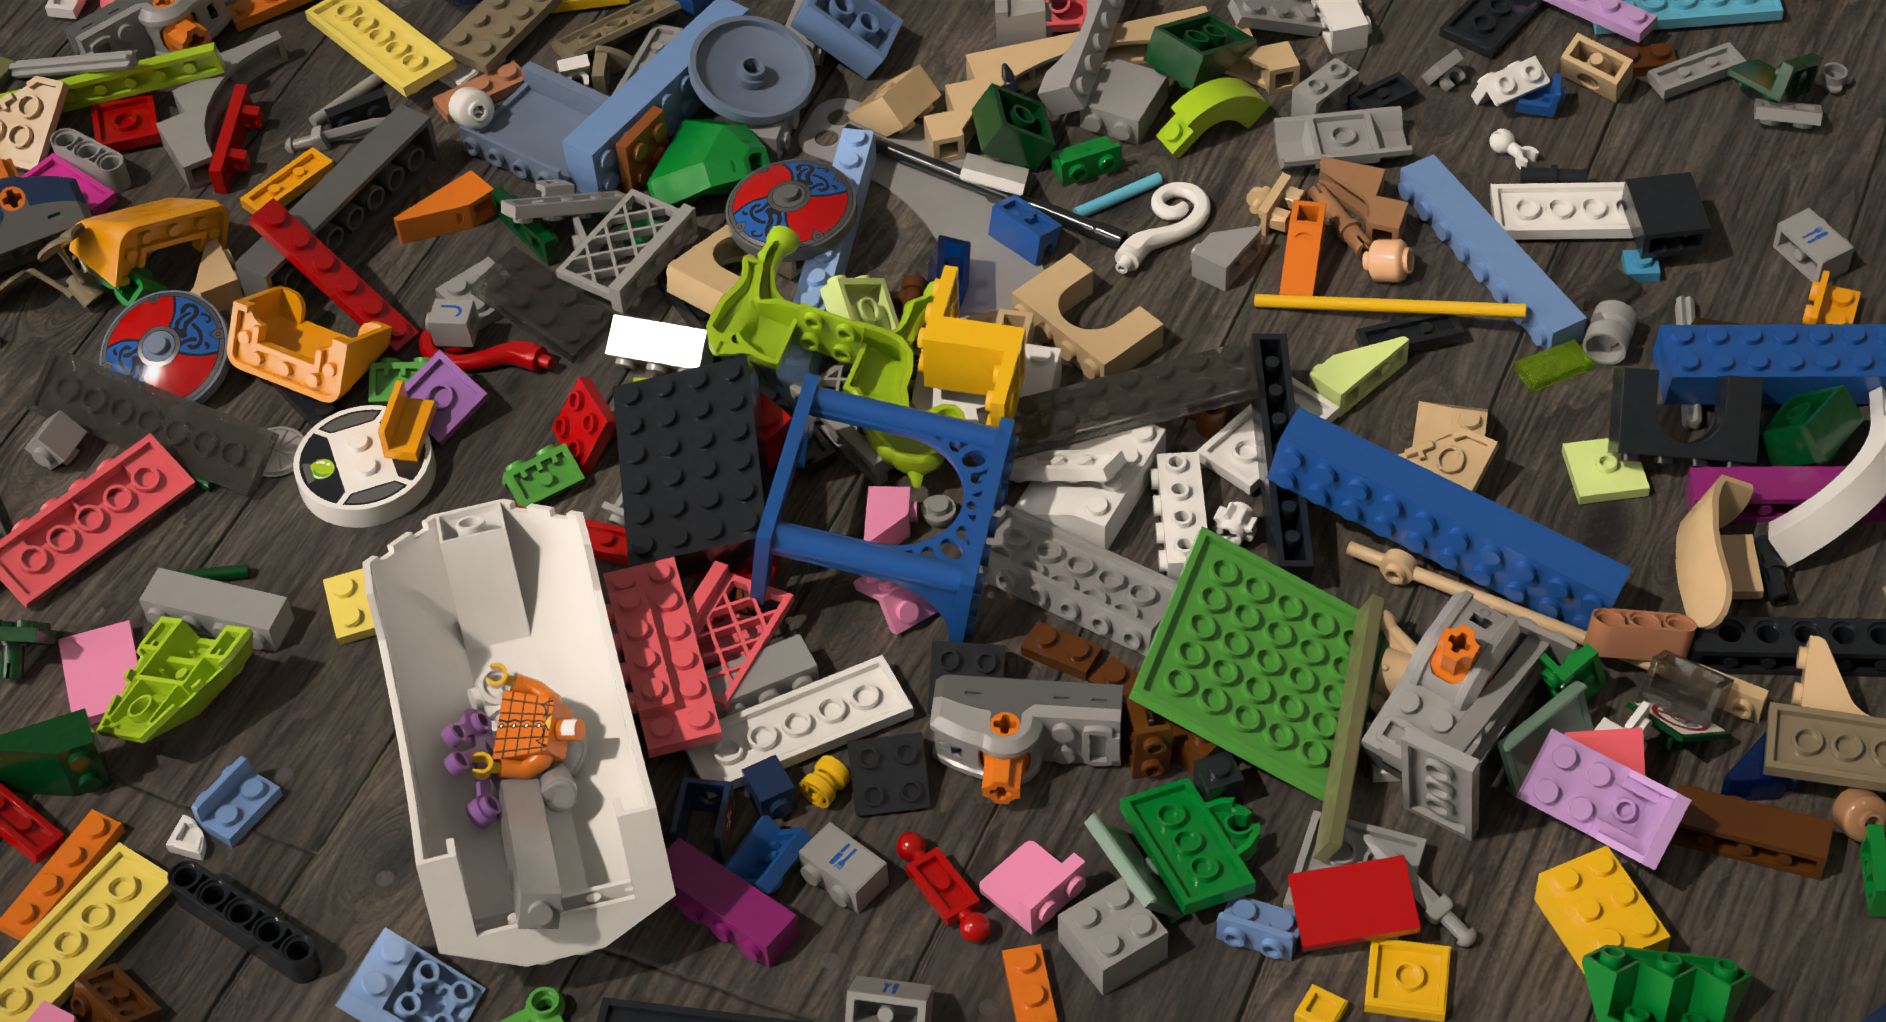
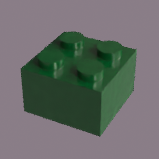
M991 83L971 109L981 152H984L989 157H997L1010 162L1012 165L1035 172L1056 146L1046 107L1042 102Z
M1844 385L1794 394L1759 430L1758 443L1773 466H1804L1812 463L1822 465L1836 457L1838 448L1844 442L1854 437L1856 434L1855 430L1865 418Z

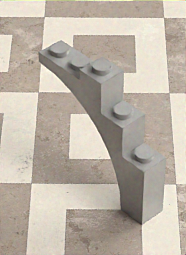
M278 31L220 53L225 63L224 74L195 80L172 90L179 114L158 122L156 125L163 147L190 190L211 183L208 170L213 157L211 149L213 133L221 113L230 102L235 84H248L267 70L288 61L283 39Z

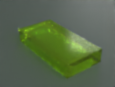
M1573 339L1515 361L1514 370L1529 390L1534 392L1591 370L1592 360L1576 340Z

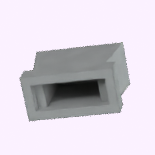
M995 0L997 48L1052 37V26H1046L1047 21H1052L1051 2L1045 3V0Z

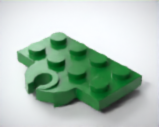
M1188 777L1119 800V810L1184 915L1255 893L1256 881L1244 862L1250 860L1258 850L1261 830L1260 823L1252 824L1245 831L1232 830L1233 827L1237 826L1247 827L1252 823L1253 812L1248 808L1235 803V797H1222L1205 803Z

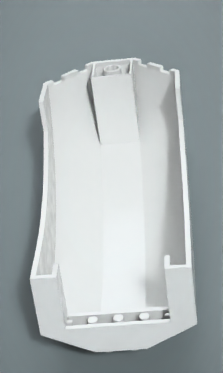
M499 499L430 515L422 521L423 528L414 535L412 532L404 533L387 545L388 553L381 558L372 555L362 564L366 597L379 643L399 746L416 868L438 951L440 954L528 967L536 964H550L557 959L573 955H587L597 949L605 948L676 896L657 807L636 732L583 512L571 510L566 515L555 514L554 507L531 503L525 509L516 507L514 500ZM495 662L503 664L507 669L511 668L512 672L517 671L521 675L545 683L561 696V703L572 710V718H580L585 723L587 754L582 767L573 776L578 789L577 801L571 809L564 812H554L545 806L562 890L559 929H518L499 819L486 829H480L475 826L466 813L467 804L477 797L475 777L472 775L474 765L470 766L460 776H454L447 770L444 764V759L453 751L460 750L464 752L472 748V745L467 741L457 748L448 746L442 738L441 731L450 723L458 722L461 719V714L466 709L473 708L469 701L467 690L475 687L476 681L482 679L488 671L492 670L490 664ZM490 686L487 687L491 694L495 696L503 695L502 688L494 689ZM491 721L492 737L495 740L498 726L496 721ZM490 779L491 793L499 801V790Z

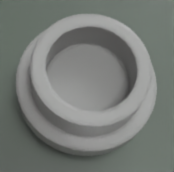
M933 495L922 503L921 515L931 527L943 528L948 526L955 517L956 505L948 496Z

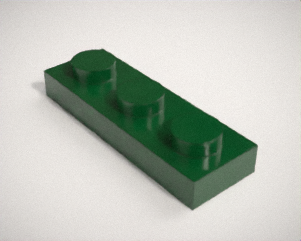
M502 186L491 191L495 215L549 267L560 261L557 250L559 240L556 234L551 229L547 230L544 228L538 218H533V222L528 224L513 222V218L501 213V200L519 198L514 194L510 195Z

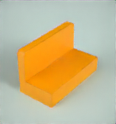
M396 380L378 428V435L384 458L418 462L437 409L433 400L408 398L404 381Z

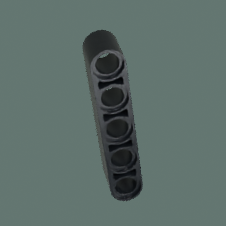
M191 860L181 861L171 867L167 876L168 883L177 904L182 909L293 982L306 984L318 978L322 972V962L314 940L309 935Z

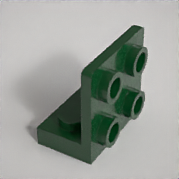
M1810 53L1784 61L1777 69L1756 59L1730 67L1727 75L1736 79L1735 83L1748 89L1753 88L1761 92L1764 99L1779 103L1809 93L1824 58L1815 53Z

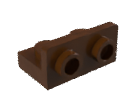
M1126 698L1123 746L1132 779L1156 778L1162 774L1169 773L1173 740L1172 725L1162 724L1154 726L1151 710L1145 711L1144 706Z
M116 963L75 979L71 1008L74 1014L84 1022H157L160 1020L162 1008Z

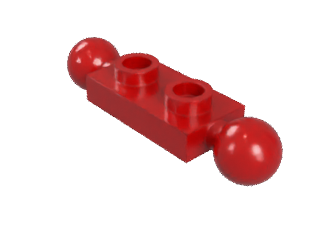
M912 831L902 834L897 840L896 851L901 859L910 862L905 865L906 874L948 927L960 921V933L966 941L971 943L984 941L990 934L991 925L989 919L984 914L976 912L981 909L980 899L938 847L926 853L927 845L922 835Z

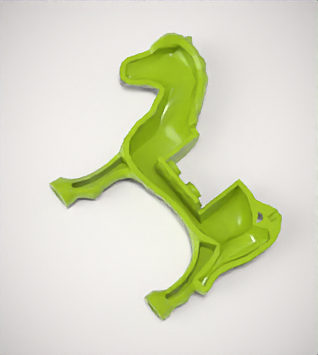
M773 226L766 237V244L757 253L758 259L752 256L743 257L740 278L719 299L710 315L706 328L709 349L712 354L716 356L747 355L751 362L779 371L794 343L806 350L816 351L833 357L837 361L853 364L842 392L909 407L907 387L913 373L914 354L912 349L920 328L926 324L925 312L927 304L934 302L932 297L934 281L926 286L922 297L906 302L901 321L892 331L873 324L850 320L802 302L799 305L785 300L777 288V272L781 261L795 253L800 244L799 235L786 226ZM735 337L737 344L732 342V339H734ZM943 403L926 410L966 420L963 411L955 404ZM862 428L866 433L868 443L878 452L883 461L893 465L897 470L907 473L915 489H920L923 476L939 469L945 459L938 451L919 441Z

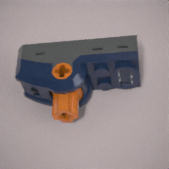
M0 158V275L39 261L37 255L48 243L59 238L62 233L75 226L81 220L92 217L76 179L59 176L22 178L19 177L11 158ZM70 243L63 247L64 251L69 249Z

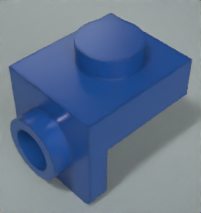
M1554 73L1551 85L1548 84L1543 88L1517 98L1515 112L1554 117L1557 105H1563L1566 94V87L1561 86V74Z

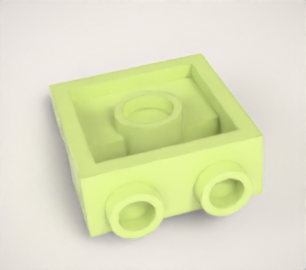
M837 275L829 278L827 285L820 289L827 312L850 320L873 324L890 331L899 324L885 278H870L869 275L846 278V275Z

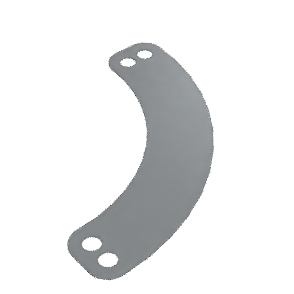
M835 98L818 105L799 134L798 141L801 150L813 158L833 164L842 130L848 123L865 130L871 129L852 120L844 125H833L828 121V117L836 111L850 113L861 102L848 98ZM918 123L902 135L897 131L886 137L875 132L876 136L931 157L925 141L924 126ZM825 131L834 132L838 135V141L830 146L819 145L816 143L815 138L819 133ZM876 153L877 159L871 180L904 202L925 223L940 246L948 266L958 267L959 318L1000 308L1012 310V292L1043 272L1044 269L1042 262L1034 266L988 235L992 207L1000 201ZM965 159L946 163L962 169ZM1035 334L1034 345L1043 346V342Z

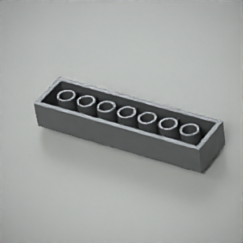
M400 104L288 212L343 261L441 164L431 117ZM263 236L235 262L245 297L282 285L297 291L305 298L316 287L310 279Z

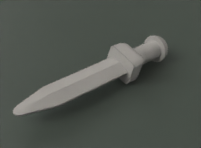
M385 117L372 118L327 131L322 125L316 126L311 129V135L297 139L289 137L285 142V149L291 154H295V151L315 147L318 151L330 150L331 142L372 132Z
M1365 834L1363 836L1364 841L1376 860L1398 856L1391 848L1371 835ZM1407 865L1414 899L1426 910L1423 916L1432 924L1441 922L1458 939L1456 943L1458 946L1469 947L1473 945L1477 937L1476 931L1473 927L1470 929L1466 927L1451 912L1453 907L1451 899L1445 893L1439 897Z

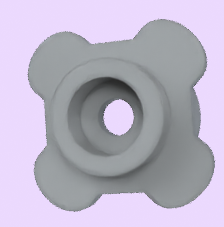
M1830 62L1822 67L1821 74L1816 75L1814 83L1822 85L1825 90L1831 93H1840L1845 84L1852 82V76L1844 65Z

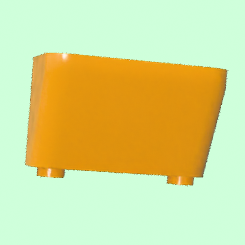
M164 198L81 220L77 224L82 223L85 229L76 239L70 242L69 250L113 287L118 288L130 284V278L127 275L135 266L139 268L145 267L147 252L191 240L192 246L201 252L204 251L207 242L216 238L222 249L225 250L230 218L229 211L216 200Z
M282 285L235 300L233 302L227 343V356L231 364L242 371L322 402L330 403L341 399L370 368V363H374L385 352L390 343L392 327L378 321H370L363 324L359 329L358 336L351 338L304 320L306 313L304 298L297 291Z

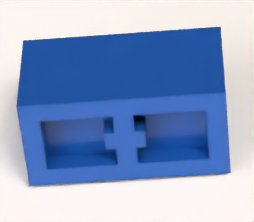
M1014 194L993 205L988 235L1036 266L1042 262L1045 248L1051 255L1055 252L1059 232L1062 231L1063 225Z

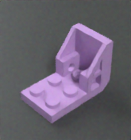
M1552 728L1516 795L1518 799L1577 828L1653 870L1658 866L1692 801L1678 792Z

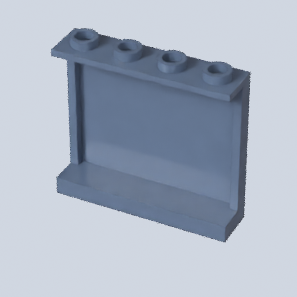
M529 61L522 67L524 83L495 110L493 119L487 126L478 130L470 129L462 124L459 126L463 150L472 156L482 158L496 167H501L514 173L519 178H525L535 184L536 181L552 179L570 182L562 141L601 106L609 96Z

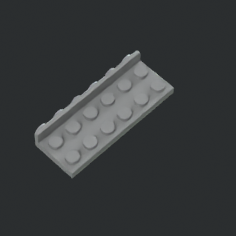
M1007 504L1002 507L1001 511L998 510L993 515L999 517L994 539L987 537L986 544L992 545L988 566L980 565L979 569L980 573L985 574L984 582L1146 656L1176 585V580Z

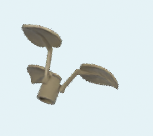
M80 223L69 228L59 238L48 243L37 255V259L40 262H44L56 252L59 254L73 273L66 280L69 285L68 288L38 270L29 268L26 271L18 272L0 285V301L24 280L35 276L63 292L69 299L74 296L85 309L96 303L106 292L95 281L96 277L91 273L89 266L76 255H73L72 260L74 262L79 261L84 272L82 269L78 270L63 249V247L76 239L84 231L85 226Z

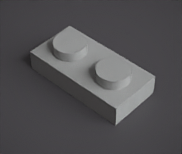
M1755 99L1754 118L1760 119L1762 124L1779 125L1780 122L1793 123L1794 127L1801 129H1811L1812 125L1821 126L1823 114L1821 105L1786 101L1774 103L1766 99Z

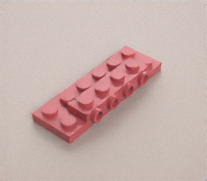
M151 433L116 458L104 460L97 467L96 472L88 478L82 477L76 480L69 487L68 492L60 498L54 497L48 500L41 507L39 513L30 519L23 518L14 525L11 530L12 532L0 540L1 582L26 609L30 608L194 489L195 481Z
M671 557L604 573V580L610 604L605 605L610 626L616 625L618 632L612 634L617 655H624L625 662L619 664L624 684H631L633 692L627 693L632 715L639 714L649 758L723 740L675 558Z

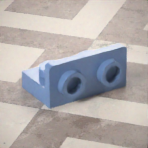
M240 756L232 765L227 766L223 770L221 776L206 791H203L197 797L191 809L198 826L202 830L233 848L283 794L279 786L252 771L249 760Z
M1243 896L1228 901L1224 912H1220L1217 918L1216 939L1223 940L1233 947H1246L1259 951L1269 958H1282L1292 961L1300 940L1294 911Z

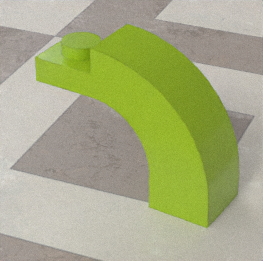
M1231 77L1214 79L1195 87L1171 106L1176 114L1156 136L1174 156L1180 159L1201 134L1214 124L1225 120H1234L1249 129L1270 105L1254 87L1241 79Z

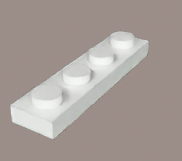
M1016 450L1014 456L1008 455V457L1014 458L1009 480L1016 483L1024 481H1041L1042 483L1052 481H1068L1069 483L1096 481V483H1105L1112 480L1116 475L1115 473L1126 463L1122 450Z

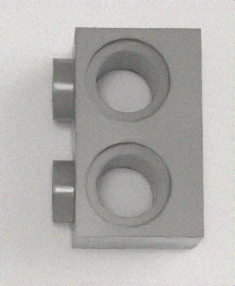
M1334 58L1292 89L1291 116L1344 111L1349 107L1347 105L1348 95L1358 91L1359 72L1339 59Z

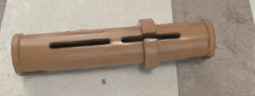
M1317 183L1321 193L1313 185L1308 191V198L1312 202L1327 203L1326 219L1336 229L1337 237L1341 242L1347 243L1358 258L1363 259L1364 253L1361 249L1369 251L1373 241L1362 231L1361 223L1357 219L1351 218L1325 184Z

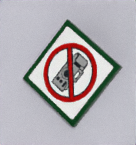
M1677 698L1646 701L1651 704L1648 719L1652 720L1653 725L1661 729L1657 743L1667 750H1671L1672 745L1682 749L1685 742L1731 738V732ZM1643 701L1628 702L1626 707L1635 712Z

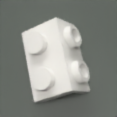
M1533 56L1521 62H1513L1498 72H1490L1482 76L1477 81L1478 85L1471 94V97L1477 106L1492 100L1494 105L1498 107L1547 86L1550 79L1536 56Z

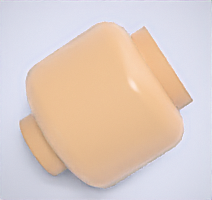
M1402 239L1375 240L1372 242L1369 251H1365L1363 254L1364 271H1369L1371 279L1378 283L1402 282L1408 274L1413 272V249L1408 247Z

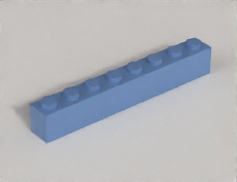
M1434 154L1401 168L1400 183L1398 184L1401 198L1411 204L1417 211L1420 219L1426 221L1433 228L1437 237L1454 251L1456 258L1465 263L1473 272L1475 279L1487 287L1496 302L1527 304L1526 318H1512L1530 334L1537 346H1540L1549 356H1552L1583 342L1587 317Z

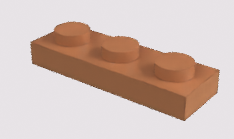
M515 61L492 70L488 75L483 74L433 97L434 107L448 124L455 122L449 113L450 98L455 91L462 87H474L487 93L493 103H496L511 96L524 83L522 69Z

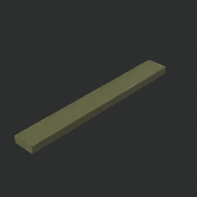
M1374 594L1370 596L1356 615L1313 856L1314 859L1325 863L1337 853L1344 843L1385 605L1384 598Z

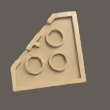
M35 76L26 82V87L15 94L10 92L0 99L1 159L11 158L15 168L29 171L48 156L51 147L50 138L56 131L69 89V85L65 82Z
M1464 428L1453 432L1450 437L1433 443L1432 440L1405 449L1404 453L1398 455L1476 492L1499 448L1498 441Z

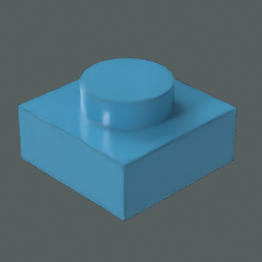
M1622 250L1621 262L1625 283H1659L1661 272L1658 257L1641 259L1638 250Z

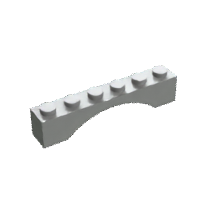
M1087 0L1085 21L1077 38L1065 54L1045 73L1038 91V96L1052 116L1085 109L1126 0Z

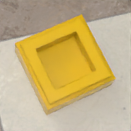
M1312 984L1294 1013V1022H1340L1348 1009V1000Z

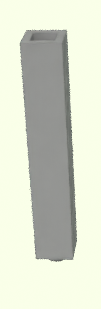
M501 778L499 802L502 811L499 813V822L518 929H559L562 890L539 778L527 780Z

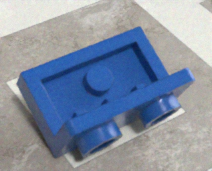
M769 815L761 816L723 866L764 894L769 895L783 883L782 877L790 866L800 861L798 851L812 837L803 827L781 830Z

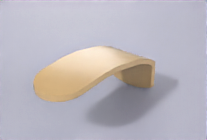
M1723 474L1683 518L1676 535V573L1686 615L1695 621L1697 627L1702 629H1713L1719 625L1727 615L1732 601L1733 587L1722 549L1719 529L1733 521L1744 510L1754 490L1752 484Z

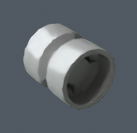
M1606 300L1600 302L1595 307L1582 344L1584 353L1590 359L1604 365H1614L1620 363L1625 358L1638 320L1633 308L1617 300Z

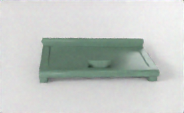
M1575 680L1497 743L1509 782L1506 790L1512 793L1515 798H1517L1516 795L1551 728L1562 734H1565V732L1594 730L1584 691L1587 690L1586 684Z
M1097 813L1091 814L1084 824L1142 906L1167 915L1171 923H1175L1178 919L1183 918L1185 915L1159 879V873L1149 857L1146 859L1143 857L1124 829L1103 823Z

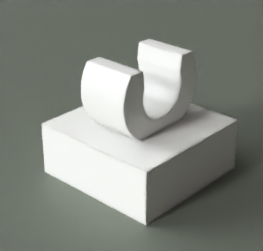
M587 54L557 60L558 74L571 80L579 78L585 86L589 87L590 63Z

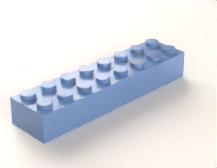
M714 0L562 141L570 183L575 184V190L581 193L614 191L622 180L615 144L653 105L664 110L668 137L677 131L681 122L696 113L704 103L694 91L688 74V62L695 39L706 27L718 20L732 16H750L749 8L731 0Z

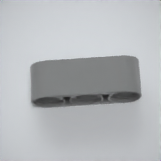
M63 128L52 134L50 142L57 156L107 186L116 194L124 192L130 187L131 179L123 155L71 128Z

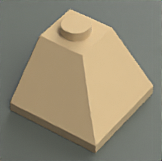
M1419 401L1412 447L1430 440L1433 443L1450 437L1453 432L1464 428L1485 436L1488 409Z

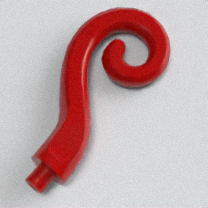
M425 328L419 338L420 353L423 357L432 358L440 349L434 345L431 332H427ZM526 341L507 342L468 354L461 353L466 352L472 347L444 346L449 353L442 351L463 372L506 365L540 372L543 368L551 370L555 364V358L548 355L546 347Z

